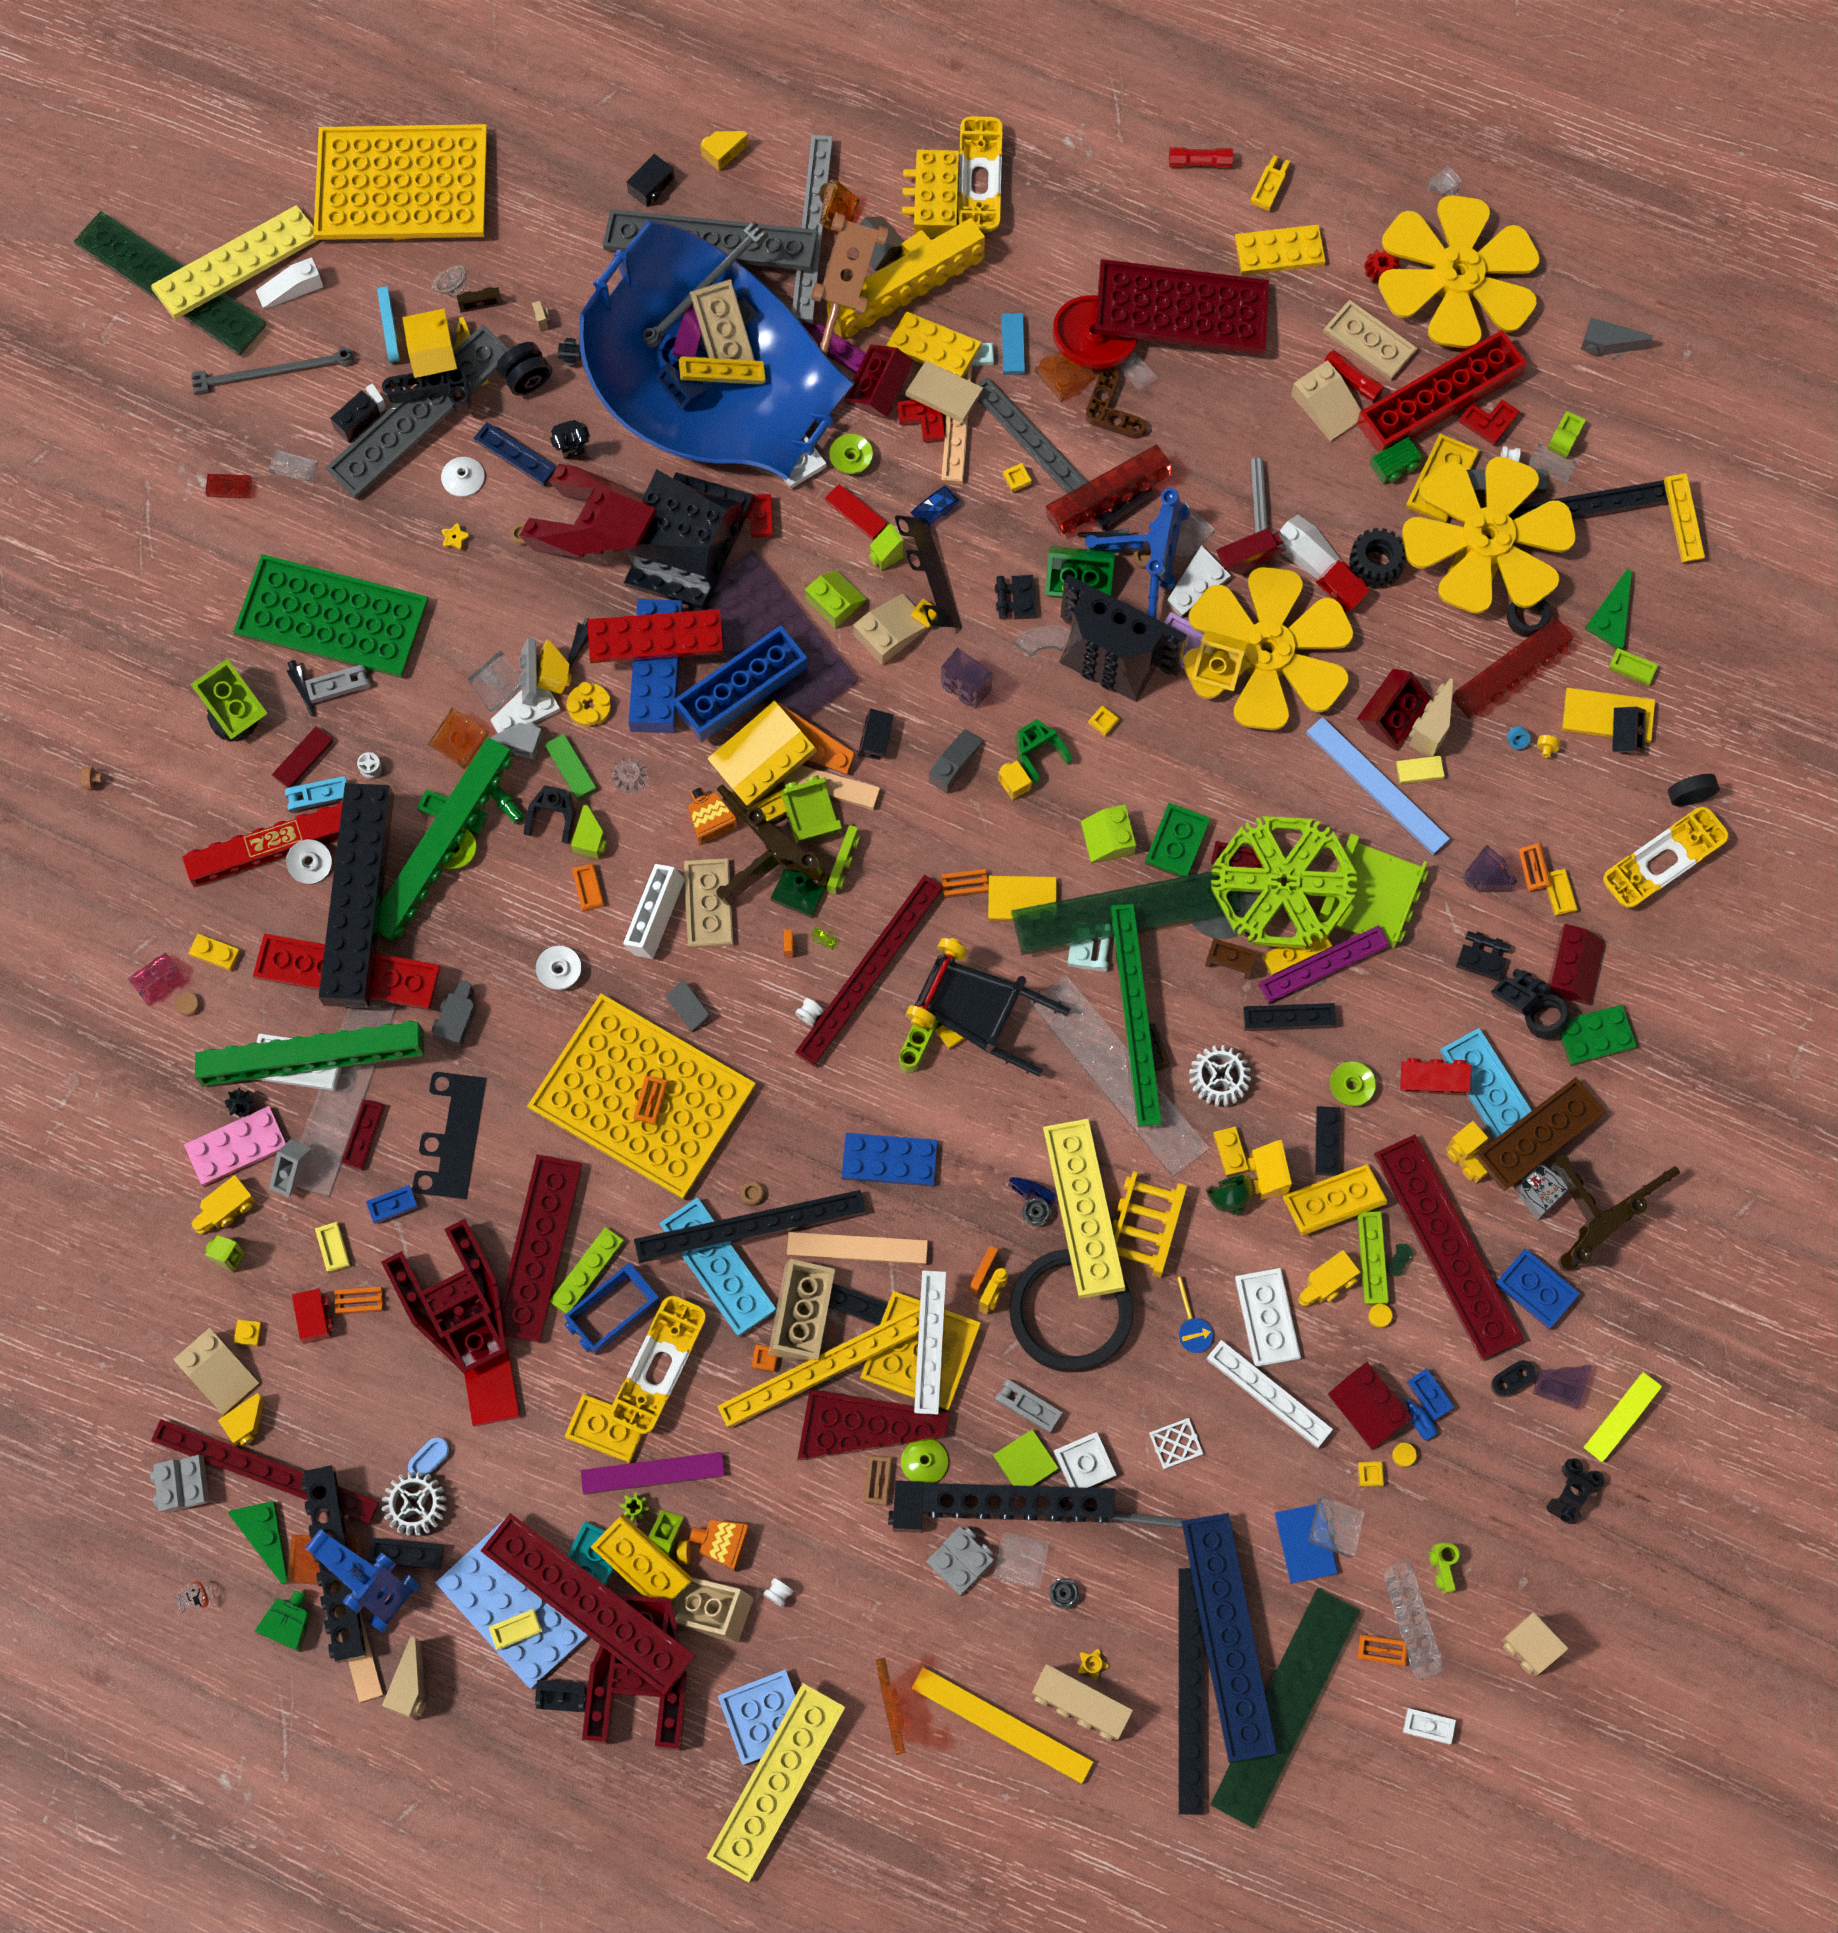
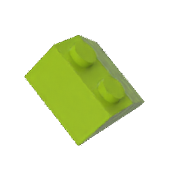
M225 659L190 684L230 739H233L268 714L228 659Z

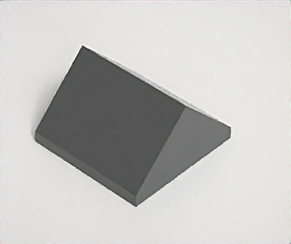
M882 216L865 217L860 225L877 230L879 226L888 228L885 244L875 243L869 265L876 271L902 252V243L904 241Z

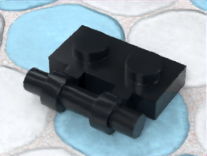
M1033 575L1011 576V584L1005 583L1004 576H997L994 587L998 599L996 611L999 613V619H1007V612L1014 613V620L1036 619ZM1006 594H1012L1013 602L1006 601Z
M1467 931L1465 939L1473 941L1472 947L1463 944L1456 967L1499 981L1507 958L1498 956L1499 951L1509 953L1511 945L1504 943L1499 938L1495 940L1483 936L1484 933L1478 931L1477 933ZM1480 944L1493 948L1492 952L1480 950Z
M1515 969L1512 974L1514 978L1505 977L1491 991V994L1497 1000L1525 1015L1540 1000L1536 993L1547 995L1550 992V987L1543 980L1533 978L1526 970Z

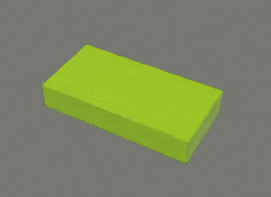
M1617 648L1608 669L1649 686L1658 665Z

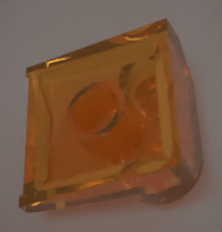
M830 180L829 183H824L819 191V197L823 203L819 223L831 233L838 235L837 231L831 230L835 214L845 215L844 220L853 222L860 199L838 180Z
M1061 352L1043 358L1040 365L1035 368V373L1061 403L1095 379L1091 368L1082 367L1071 362Z
M451 708L428 745L465 769L490 732L455 708Z

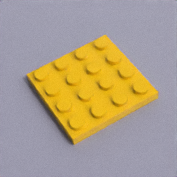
M893 1291L881 1324L919 1306L920 1300ZM945 1309L939 1408L949 1411L981 1323ZM918 1335L867 1359L860 1379L915 1399Z

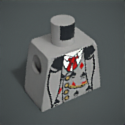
M1542 1164L1533 1172H1529L1520 1179L1522 1182L1515 1189L1517 1195L1537 1221L1568 1192L1561 1177Z

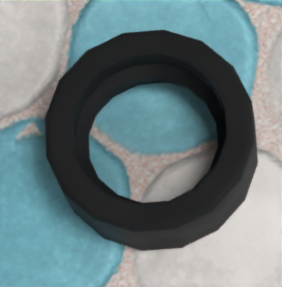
M1542 599L1534 605L1541 612V620L1538 624L1532 626L1525 625L1517 619L1516 610L1518 606L1511 602L1506 619L1512 631L1524 637L1537 636L1543 632L1548 624L1551 613L1547 601Z
M1542 994L1538 996L1540 1000L1525 1014V1021L1530 1032L1537 1038L1545 1040L1554 1039L1567 1030L1570 1023L1569 1011L1564 1000L1557 995ZM1545 1007L1557 1008L1560 1011V1019L1550 1026H1540L1534 1021V1015Z

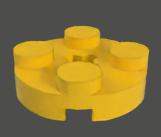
M583 682L574 688L567 698V711L571 720L582 727L604 723L611 713V700L607 691L597 684H589L588 682ZM592 701L594 708L584 709V703Z

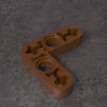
M1113 367L1102 369L1086 408V421L1093 426L1133 439L1141 438L1145 433L1146 427L1145 421L1142 418L1109 407L1118 385L1119 372ZM1112 375L1113 377L1110 379L1109 385L1106 386V377ZM1099 392H1105L1108 398L1106 400H1099L1096 395ZM1097 405L1099 407V413L1095 418L1092 417V414L1095 412ZM1112 417H1118L1122 422L1119 425H1113L1109 420ZM1125 420L1128 421L1126 428H1124ZM1135 424L1139 425L1136 431L1133 430Z

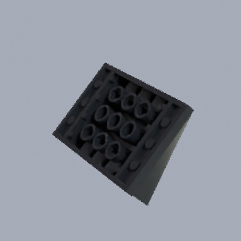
M656 469L642 500L654 507L657 512L639 546L625 550L632 562V566L624 584L626 587L669 600L682 601V604L704 610L755 497L751 493L675 472L674 477L671 478Z
M1070 575L1066 577L1063 586L1060 617L1063 618L1064 622L1071 625V630L1059 663L1080 673L1086 680H1094L1100 683L1104 689L1114 690L1135 702L1139 699L1156 667H1159L1165 674L1178 675L1182 665L1187 634Z

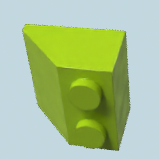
M837 570L820 575L805 588V600L835 629L867 602V599Z
M1125 804L1102 809L1081 821L1091 864L1135 854L1136 844Z

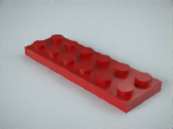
M720 609L587 619L590 663L723 654Z

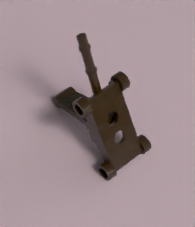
M724 784L717 788L723 799L729 803L737 812V815L761 839L767 849L764 854L756 858L745 870L737 873L731 882L717 889V896L725 905L733 904L738 895L778 865L783 866L787 871L795 870L811 878L817 886L822 887L828 884L830 874L825 868L819 867L818 858L814 853L810 851L803 852L778 831L774 825L766 821V815L760 808L754 807L748 811Z
M1562 1154L1554 1158L1550 1163L1551 1169L1558 1172L1587 1220L1584 1226L1579 1229V1236L1568 1252L1559 1257L1558 1264L1563 1271H1572L1578 1265H1584L1589 1262L1592 1256L1591 1252L1624 1222L1629 1221L1633 1215H1640L1646 1211L1647 1202L1644 1197L1651 1195L1653 1191L1672 1181L1674 1177L1680 1174L1679 1169L1674 1166L1668 1171H1664L1662 1175L1647 1185H1643L1641 1189L1611 1209L1600 1212L1596 1207L1593 1196L1587 1193L1583 1187L1581 1177L1574 1173L1570 1167L1568 1156Z

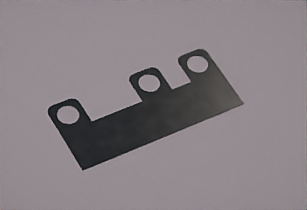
M896 515L895 521L899 533L902 536L914 537L918 550H906L910 567L915 571H925L936 606H924L929 624L931 626L962 628L927 519ZM900 520H904L907 523L908 532H904L900 528ZM911 554H915L920 561L919 567L914 566L911 562ZM929 609L934 610L937 614V622H933L928 615Z
M443 1072L432 1074L429 1088L430 1093L433 1095L449 1096L451 1100L445 1134L425 1132L421 1136L420 1154L441 1157L438 1172L419 1170L415 1173L412 1187L415 1193L459 1199L467 1198L486 1084L485 1077ZM439 1077H445L449 1081V1086L444 1091H439L434 1086L435 1080ZM430 1137L436 1138L439 1142L437 1150L429 1152L424 1148L425 1140ZM423 1175H427L432 1179V1186L427 1190L420 1189L417 1184L418 1179Z

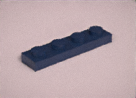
M488 422L484 424L474 437V441L542 486H545L554 474L556 466Z

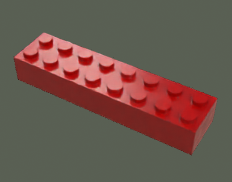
M1501 330L1360 411L1357 425L1379 453L1407 436L1411 440L1466 408L1471 403L1478 401L1521 376L1527 362L1504 331Z

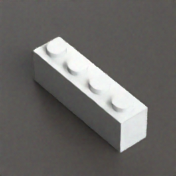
M654 865L623 943L634 956L654 959L685 880L674 867Z

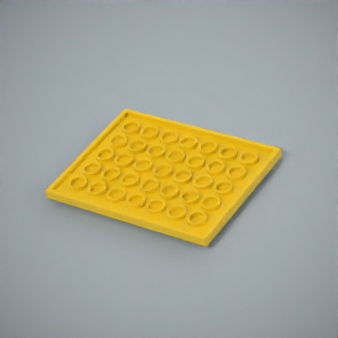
M487 124L319 127L314 239L484 237Z
M600 994L534 1094L527 1108L684 1200L756 1087V1083L607 996ZM645 1075L668 1080L656 1126L633 1119ZM649 1082L640 1115L644 1116L653 1082ZM658 1084L657 1091L649 1117L651 1118L654 1113V1109L657 1103V1099L662 1084Z

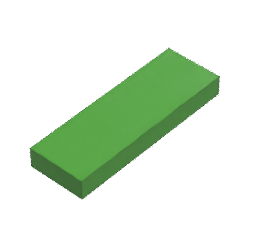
M564 734L544 744L576 800L597 790Z

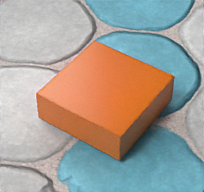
M792 929L784 930L785 958H793L794 956Z
M755 1344L752 1369L775 1373L777 1357L768 1355V1346Z

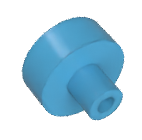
M1516 726L1507 733V741L1513 749H1523L1530 743L1531 738L1525 727Z

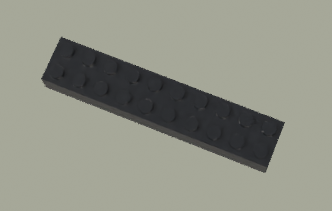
M345 783L318 997L324 1006L369 1008L394 793L390 785Z

